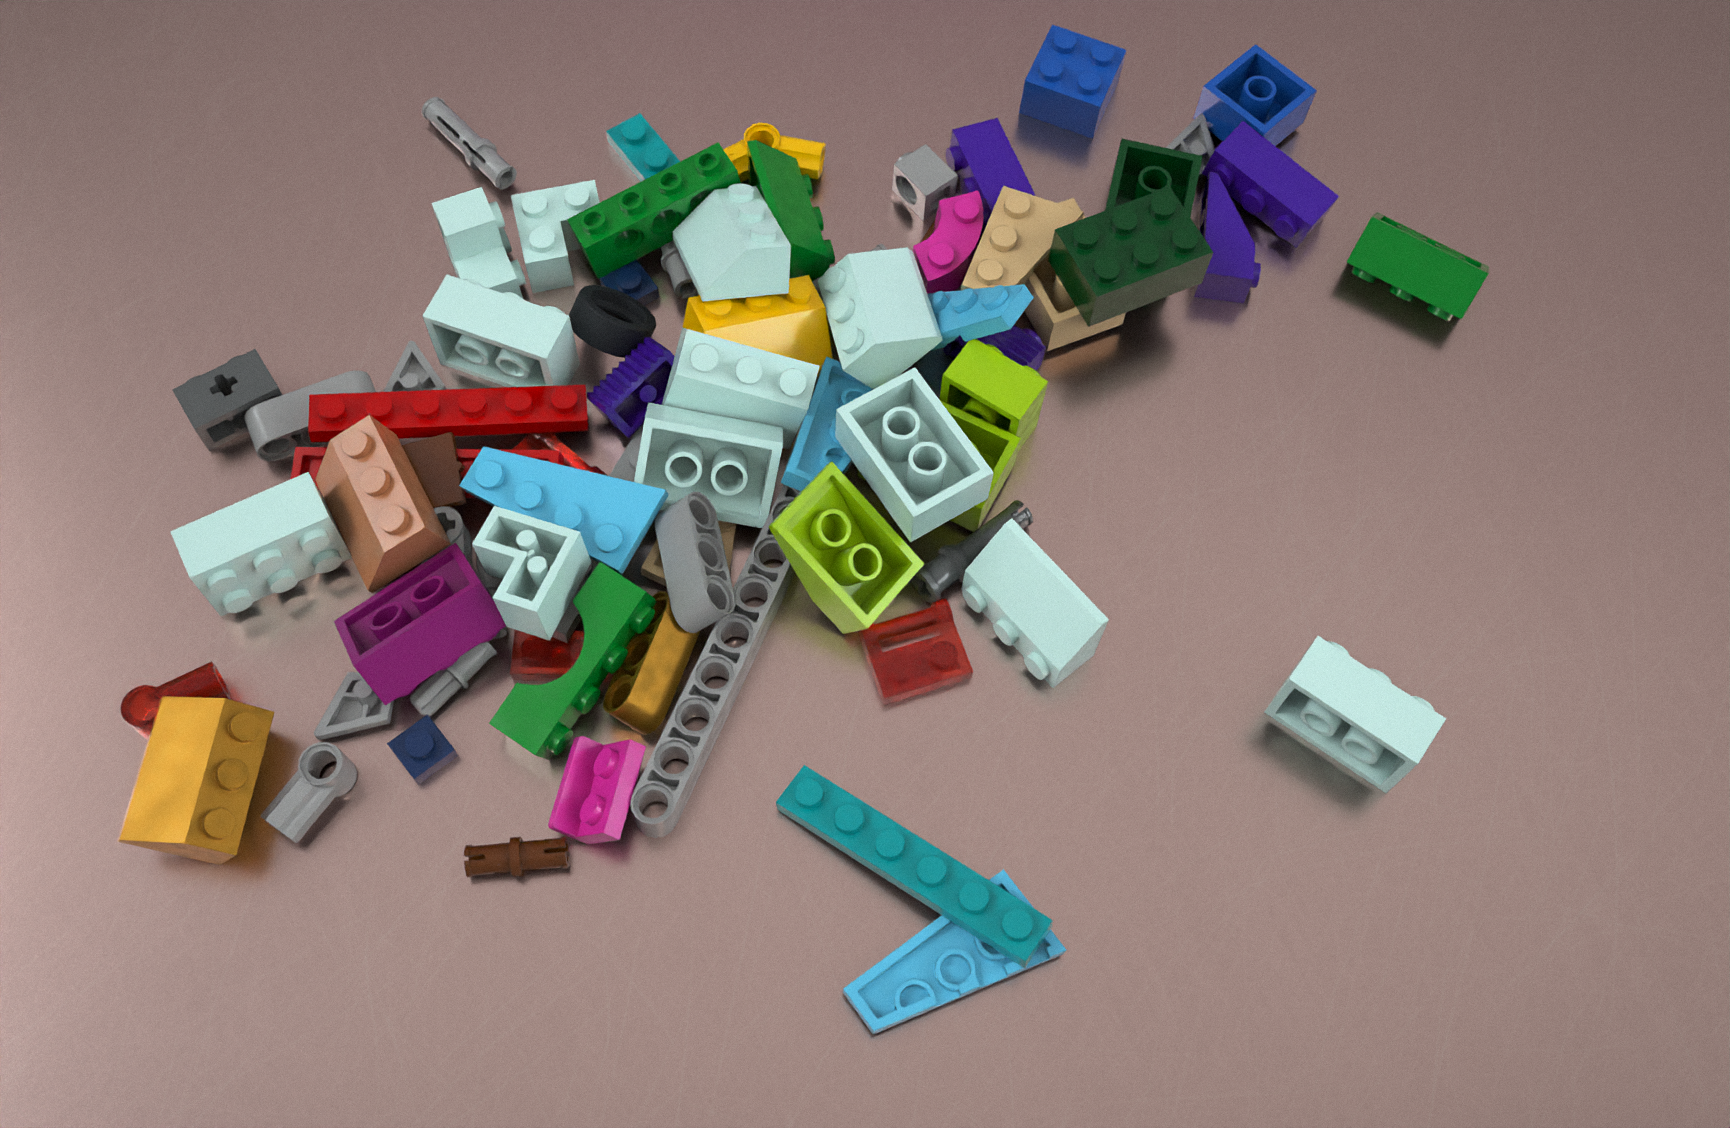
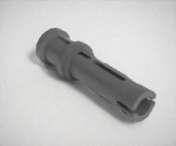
M1015 500L1010 506L957 545L949 544L941 547L938 551V556L920 568L911 579L915 590L930 604L938 602L943 591L957 581L963 582L967 567L1007 521L1012 518L1022 529L1030 526L1033 523L1030 510L1026 507L1019 513L1018 510L1023 507L1024 503Z

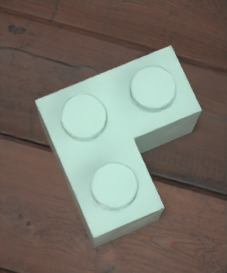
M595 180L511 195L532 293L573 286L574 281L567 251L577 250L580 247L567 219L600 203Z
M482 187L432 203L457 277L460 279L470 278L478 281L486 288L501 293L512 292L523 298L520 286L526 284V280L518 260L510 262L507 253L512 252V248L503 228L505 222L496 201L489 203Z
M494 506L472 543L486 574L503 579L493 596V600L507 627L550 641L591 564L582 535L576 530Z

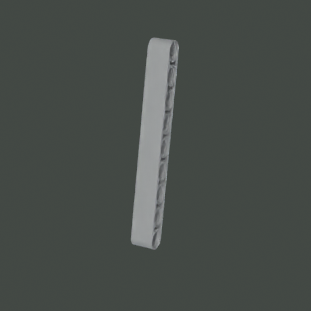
M783 485L733 587L735 596L734 611L716 622L632 794L630 804L635 823L640 832L648 837L658 838L666 836L677 825L796 573L768 527L801 492L787 485ZM769 559H777L782 561L783 565L777 568H768L763 563ZM752 597L765 600L763 605L754 608L744 604L745 600ZM733 636L743 637L747 640L744 645L736 648L728 647L724 644L728 638ZM713 676H721L728 680L723 687L717 689L708 688L704 685L707 679ZM693 717H702L708 721V724L698 731H691L684 727L687 720ZM678 758L688 762L686 769L678 774H670L663 770L666 763L672 759ZM659 801L668 806L665 813L658 818H648L642 814L643 809L651 802Z

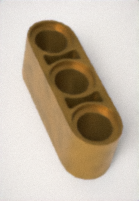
M665 591L657 592L652 596L657 600L653 607L655 610L654 617L649 626L640 634L636 632L627 645V657L621 667L614 673L603 700L605 712L643 735L652 733L664 720L700 631L689 633L679 626L671 610L669 595Z

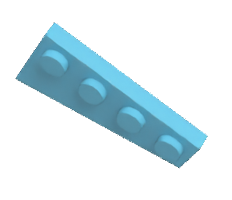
M1025 284L927 293L943 339L932 350L946 347L948 343L955 340L959 335L966 342L1010 330L1034 297Z
M826 357L821 367L808 411L801 423L780 482L799 491H802L829 462H833L843 474L853 463L835 437L836 409L873 389L844 372L839 361Z
M484 446L459 485L467 493L492 506L501 507L579 531L589 557L597 562H602L621 575L669 496L665 489Z
M1004 869L989 880L1033 907ZM941 915L843 988V994L872 1034H876L1063 955L1066 952V948L1050 929L1030 962L1024 968Z

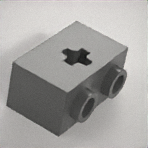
M256 349L243 355L235 356L227 363L203 375L194 376L186 381V383L172 389L194 430L209 451L248 432L244 415L251 407L282 395Z

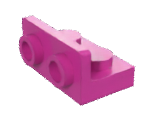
M585 736L575 737L549 819V828L585 844L620 840L646 746L631 739L603 745Z

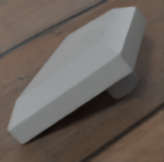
M1200 114L1166 147L1203 156L1198 178L1205 176L1202 174V171L1214 152L1204 114Z
M409 341L383 392L447 390L416 343Z
M348 672L316 727L314 736L318 740H323L390 724L394 700L385 706L358 672Z

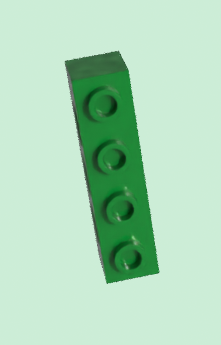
M719 142L576 214L567 219L582 253L599 279L673 241V231L714 189L728 188L732 184L741 183L737 169Z

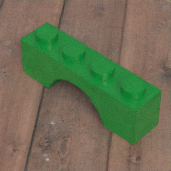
M602 562L598 563L572 601L579 611L584 625V643L575 664L563 676L549 683L540 685L516 683L489 722L490 725L535 756L550 760L553 754H560L569 744L573 736L572 726L581 713H588L596 704L601 693L598 688L608 673L613 674L621 667L628 654L627 645L636 632L640 634L649 626L655 614L653 609L657 603L655 598Z

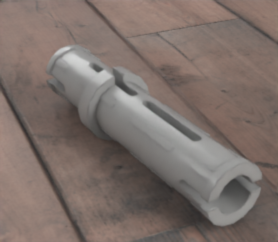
M432 97L425 102L422 107V116L432 123L447 140L465 155L466 163L471 168L480 170L499 189H505L514 182L517 175L516 169L513 166L511 167L497 153L496 146L489 139L481 138L441 98Z

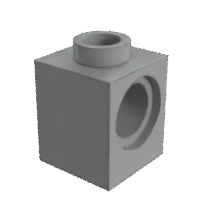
M925 144L914 152L905 153L894 164L892 190L924 221L937 213L939 200L955 197L958 175Z

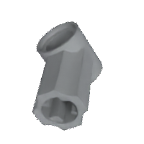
M329 742L312 744L303 751L299 758V770L260 815L261 818L296 843L300 841L335 797L346 794L356 782L357 770L355 764L338 747ZM337 761L334 772L329 777L319 779L322 768L327 763Z

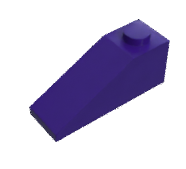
M1209 171L1200 197L1198 230L1212 249L1213 255L1202 283L1195 285L1194 297L1244 303L1250 287L1256 288L1258 285L1261 264L1255 262V243L1219 174Z

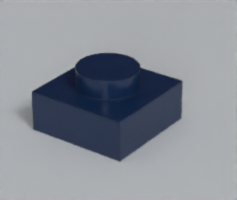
M637 260L600 278L601 286L623 292L644 306L660 298L659 288Z
M428 714L387 743L418 785L458 757L453 746Z

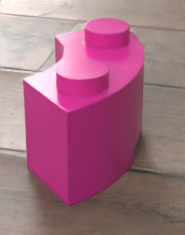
M979 191L939 200L934 233L927 240L913 246V253L927 293L955 291L963 283L978 247L983 227V205Z

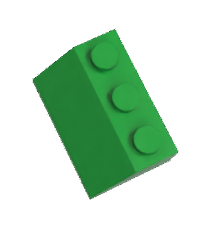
M757 140L747 141L749 185L758 188L791 245L789 279L809 275L813 282L824 275L829 269V265L835 264V255L830 239L823 240L821 231H824L821 210L819 206L812 207L810 201L813 198V191L809 175L801 174L796 158Z
M1378 212L1370 218L1347 260V263L1354 266L1351 271L1354 275L1371 283H1374L1376 278H1379L1392 285L1389 289L1392 294L1409 302H1412L1414 297H1417L1430 304L1427 308L1429 312L1447 321H1450L1453 315L1460 319L1463 318L1489 274V266Z

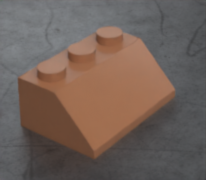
M368 415L330 439L315 481L369 592L374 593L451 544L394 432Z

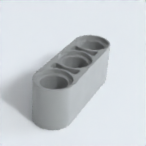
M364 371L346 372L251 407L246 411L244 419L257 456L264 461H278L293 456L295 447H318L329 443L311 442L308 433L309 395L376 392L368 373Z
M693 491L659 512L655 518V530L671 610L679 626L689 633H696L733 612L735 608V596L715 508L705 495Z

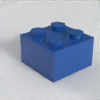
M1052 24L1024 81L1019 113L1093 139L1119 83L1127 50Z
M1255 44L1203 86L1193 119H1196L1200 114H1204L1208 130L1221 141H1224L1244 121L1276 146L1304 123L1317 90Z

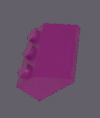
M457 543L452 544L334 621L354 668L385 706L396 698L410 694L419 683L437 671L451 667L460 656L478 644L492 640L501 629L506 627L493 600V596Z

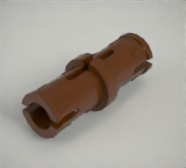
M567 836L523 841L521 837H510L509 843L477 846L465 845L464 856L469 859V861H464L466 876L473 877L475 875L511 872L513 877L524 876L525 871L569 868V856H566V853L569 852Z

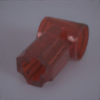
M211 661L160 686L142 685L135 687L122 700L120 707L121 716L134 730L148 740L155 716L149 720L144 721L150 710L158 707L162 696L227 698L231 700V694L218 668Z

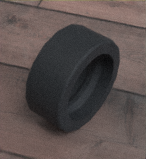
M599 285L584 286L579 291L569 313L572 330L576 336L601 352L625 358V355H631V349H637L638 343H644V337H651L657 326L654 315L639 301L623 292Z

